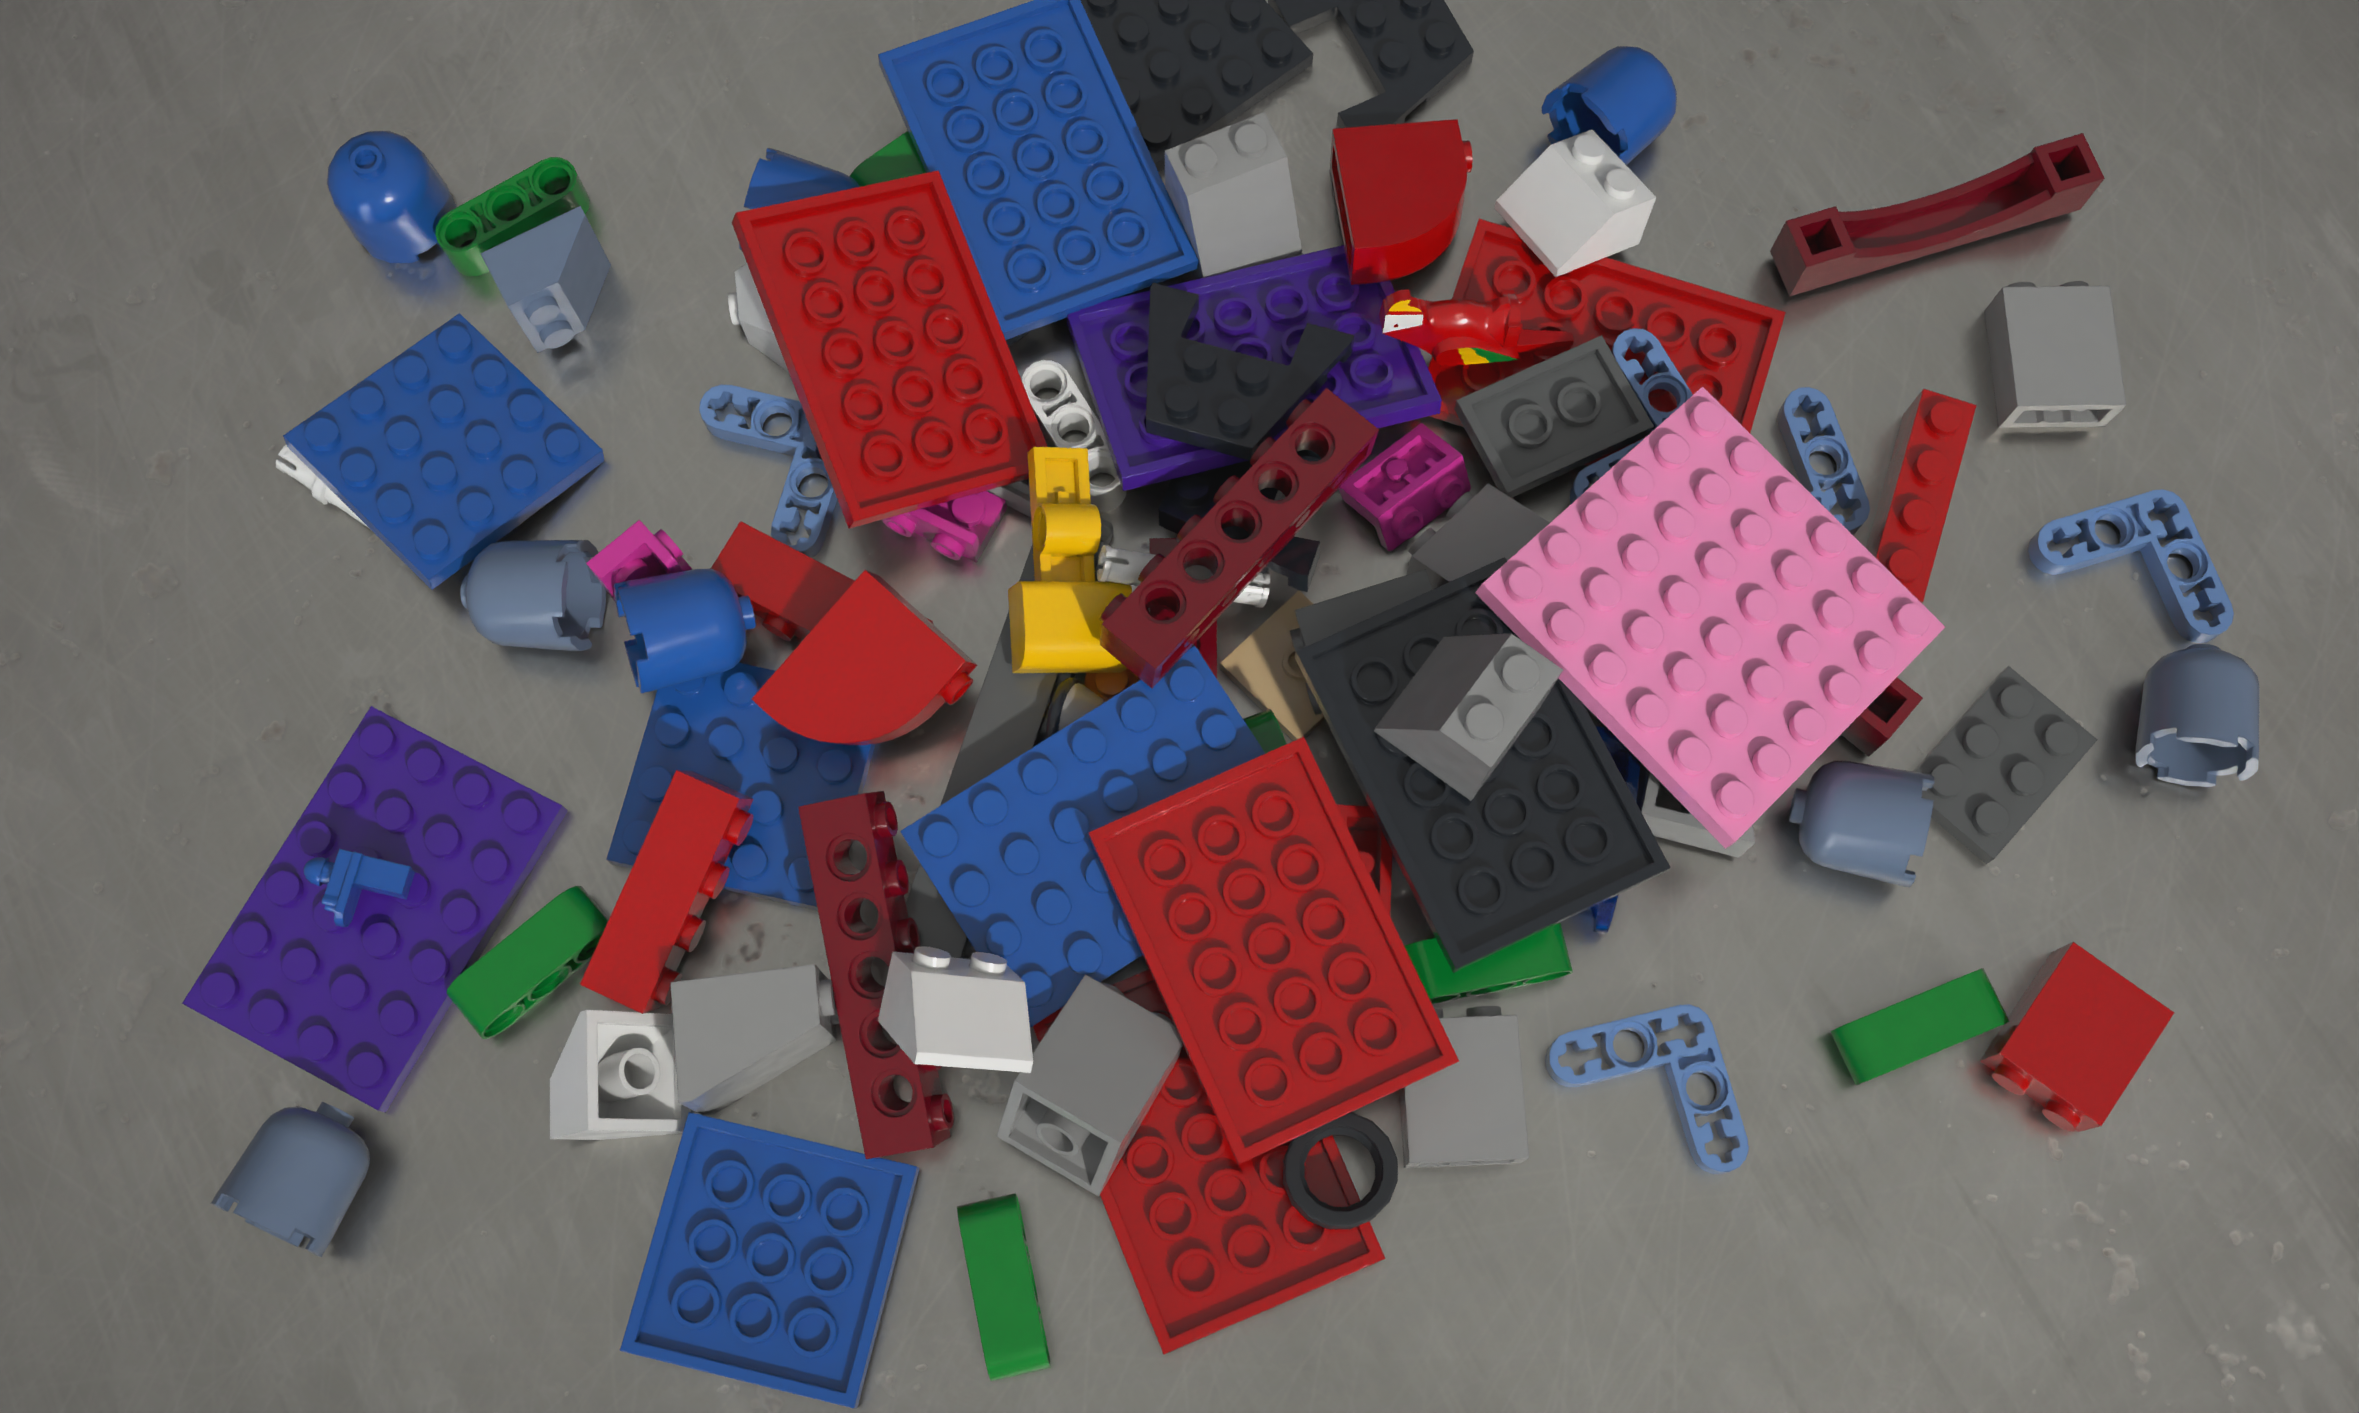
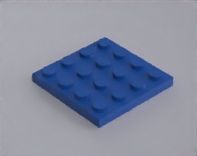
M460 313L283 435L287 447L431 590L472 561L484 548L492 543H496L605 461L603 449Z
M738 663L734 668L722 673L658 689L606 860L612 865L632 869L676 770L693 771L754 799L748 811L754 816L751 828L739 846L733 844L724 864L730 868V872L723 890L818 911L798 806L862 794L876 744L845 745L818 741L797 734L779 724L752 700L753 696L775 673V670Z
M689 1112L620 1351L854 1409L858 1408L920 1168L880 1157L865 1159V1154Z

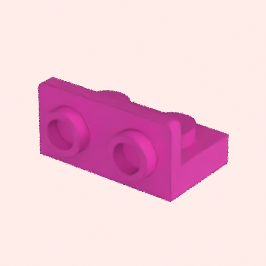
M1421 423L1352 474L1340 486L1339 490L1342 499L1376 527L1381 545L1388 551H1392L1407 539L1414 537L1421 528L1452 507L1462 495L1470 492L1471 485L1462 454Z
M983 491L886 518L882 521L891 530L903 536L911 537L914 532L931 540V546L948 558L959 560L961 556H964L977 563L1006 512L1007 504L1006 500Z
M640 520L586 563L614 601L615 583L693 570L682 557L683 553L662 529L653 535Z

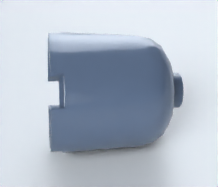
M528 540L492 543L475 557L468 575L462 581V604L468 609V614L477 632L494 644L565 651L588 650L592 647V642L587 638L590 629L602 628L606 608V590L586 564L591 559L590 557L598 554V550L589 540Z
M2194 644L2186 649L2162 656L2147 671L2144 680L2136 742V765L2139 767H2143L2146 764L2152 765L2157 768V779L2184 786L2212 787L2216 786V776L2237 773L2239 780L2243 781L2258 771L2259 681L2256 673L2244 659L2222 651L2219 647L2211 644Z
M1832 761L1822 765L1813 773L1807 790L1795 789L1790 808L1789 822L1799 824V842L1804 854L1814 863L1827 868L1910 888L1915 881L1916 874L1914 871L1906 870L1910 854L1923 857L1934 801L1922 798V790L1932 789L1934 777L1931 774L1864 763Z
M321 1102L317 1111L296 1106L283 1108L270 1115L214 1196L211 1204L228 1212L235 1202L238 1205L233 1213L245 1218V1222L296 1247L300 1245L305 1236L310 1239L305 1249L316 1256L322 1257L361 1186L370 1165V1153L365 1141L349 1129L354 1117L324 1102Z

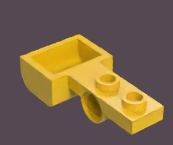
M1033 447L1028 452L1035 581H1018L1008 589L1012 673H1120L1128 668L1100 646L1102 626L1100 616L1117 595L1122 593L1128 597L1132 593L1131 585L1115 582H1095L1094 555L1098 551L1101 539V519L1097 506L1091 504L1088 448Z

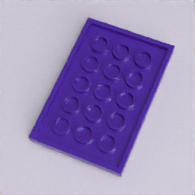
M1344 245L1168 286L1199 294V310L1186 339L1272 362L1290 365L1307 323L1354 335L1351 356L1344 363L1339 361L1327 374V381L1315 394L1310 392L1305 399L1312 403L1327 388L1377 428L1440 414L1442 399L1419 347L1382 333L1379 316L1382 301L1386 299V296L1395 292L1390 280L1351 285ZM1150 290L1107 300L1070 313L1066 317L1067 326L1123 491L1248 461L1147 433L1146 403ZM1285 426L1273 439L1277 440L1288 427Z
M371 706L182 1004L372 1108L386 1113L452 1004V1000L446 993L448 987L460 974L478 961L568 810L561 804ZM339 849L411 866L415 874L407 900L362 889L352 922L348 927H341L335 925L334 912L325 910V905L322 904V898L327 885L317 886L310 883L304 876V866L309 860L316 857L329 858L330 862L335 863Z

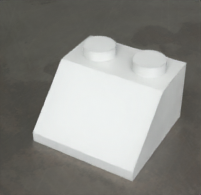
M1592 129L1550 145L1496 200L1494 208L1552 274L1558 277L1638 245L1656 196Z
M924 946L916 947L914 954L892 952L878 1022L914 1064L1031 1073L1033 1053L1025 982L1007 966L1006 959L984 952L972 953L971 959L952 958L944 950Z

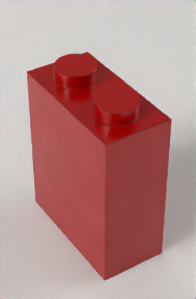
M2072 942L2050 954L2008 1017L2010 1022L2002 1026L1980 1059V1062L1994 1071L1992 1077L2000 1086L2017 1095L2026 1094L2044 1107L2042 1110L2043 1115L2058 1127L2071 1132L2075 1130L2081 1132L2101 1127L2174 1015V1012L2075 942Z

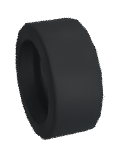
M1353 1112L1291 1140L1283 1159V1185L1291 1204L1306 1220L1326 1229H1352L1371 1221L1390 1202L1398 1182V1159L1389 1137L1372 1120ZM1331 1135H1347L1360 1141L1369 1150L1375 1164V1179L1370 1192L1360 1202L1348 1207H1333L1321 1202L1310 1191L1305 1180L1304 1163L1310 1149L1319 1140Z

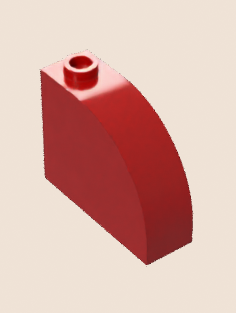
M1458 119L1332 129L1330 171L1351 285L1384 282L1412 274L1433 262L1452 242L1460 225L1467 173L1472 171L1473 163L1471 143L1469 140L1462 141Z
M864 570L753 696L752 700L779 724L804 737L845 745L877 744L907 734L928 720L945 702L952 705L958 701L973 683V679L969 674L976 668L977 664L877 574Z

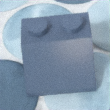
M581 206L480 253L508 308L537 353L547 348L561 347L567 344L574 335L586 330L611 267V263Z

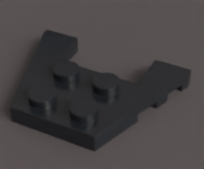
M1268 0L1269 5L1296 35L1329 20L1337 19L1380 95L1339 112L1337 117L1339 128L1404 123L1405 117L1421 102H1428L1472 62L1474 50L1444 0Z
M1152 283L1149 309L1147 433L1250 461L1254 452L1268 437L1274 438L1286 426L1289 416L1310 392L1315 394L1325 384L1327 374L1339 361L1344 363L1351 356L1354 335L1307 323L1290 365L1272 362L1186 339L1199 310V294Z
M1300 450L1297 452L1304 460H1321L1320 456L1313 451ZM1250 461L1171 479L1158 509L1159 526L1178 534L1186 522L1195 514L1203 518L1216 505L1213 502V498L1224 482L1233 475L1240 479L1252 467ZM1275 488L1260 490L1261 494L1270 500H1280L1282 492ZM1237 526L1223 529V532L1232 539L1242 540L1249 537V534L1244 529ZM1294 536L1260 573L1265 574L1271 569L1288 577V586L1299 591L1308 592L1320 558V541Z

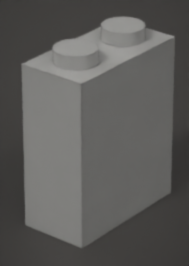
M2072 281L2060 286L2036 287L2031 282H2017L2001 288L1984 311L1998 427L2106 426L2126 406L2110 286H2089L2088 283L2083 281Z
M1477 1006L1466 1009L1467 1017L1444 1018L1443 1009L1434 1008L1459 1062L1399 1090L1404 1168L1522 1163L1529 1159L1518 1015H1502L1500 1006Z

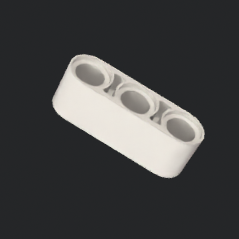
M1041 360L1031 364L1022 376V383L1047 446L1088 448L1089 479L1098 473H1108L1115 478L1110 485L1104 487L1095 486L1090 483L1091 504H1095L1099 512L1116 509L1122 504L1126 491L1122 489L1099 420L1067 370L1061 364L1052 360ZM1043 388H1054L1059 391V394L1051 399H1040L1035 396V393ZM1071 430H1080L1087 434L1086 438L1076 443H1069L1061 438L1066 432Z

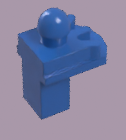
M339 849L335 863L330 862L329 858L316 857L305 864L303 873L310 883L317 886L327 885L322 898V904L325 905V910L334 912L336 926L348 927L352 922L362 889L407 900L415 871L411 866Z

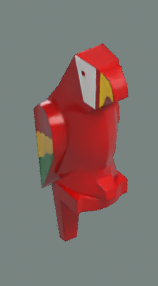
M1405 289L1386 296V299L1382 301L1379 312L1383 334L1421 348L1432 355L1435 361L1442 367L1520 360L1519 353L1573 346L1574 343L1573 332L1522 329L1520 305L1514 290H1501L1499 298L1483 303L1470 299L1427 301L1412 297L1410 290Z

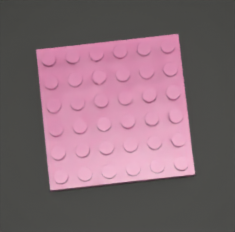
M1703 386L1483 582L1475 592L1523 642L1563 669L1559 679L1725 849L1735 843L1945 628Z

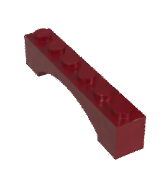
M2081 133L2034 147L2029 154L1997 170L1922 198L1861 211L1841 212L1834 206L1787 220L1770 252L1789 296H1793L2080 210L2105 178L2084 134Z

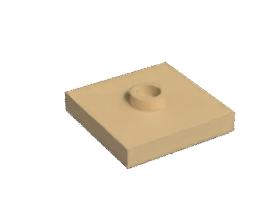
M1299 590L1220 663V669L1262 711L1268 709L1273 711L1281 730L1293 741L1302 737L1306 738L1325 720L1323 713L1315 715L1305 684L1307 681L1295 659L1296 651L1290 634V630L1299 628L1295 610L1313 604Z

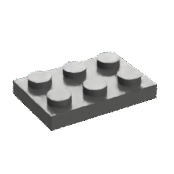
M1602 335L1456 400L1454 407L1498 490L1511 498L1647 437L1654 428Z
M2008 666L1917 766L1914 772L1931 774L1934 777L1932 789L1922 790V798L1934 800L1931 818L1987 864L1997 857L2098 739Z

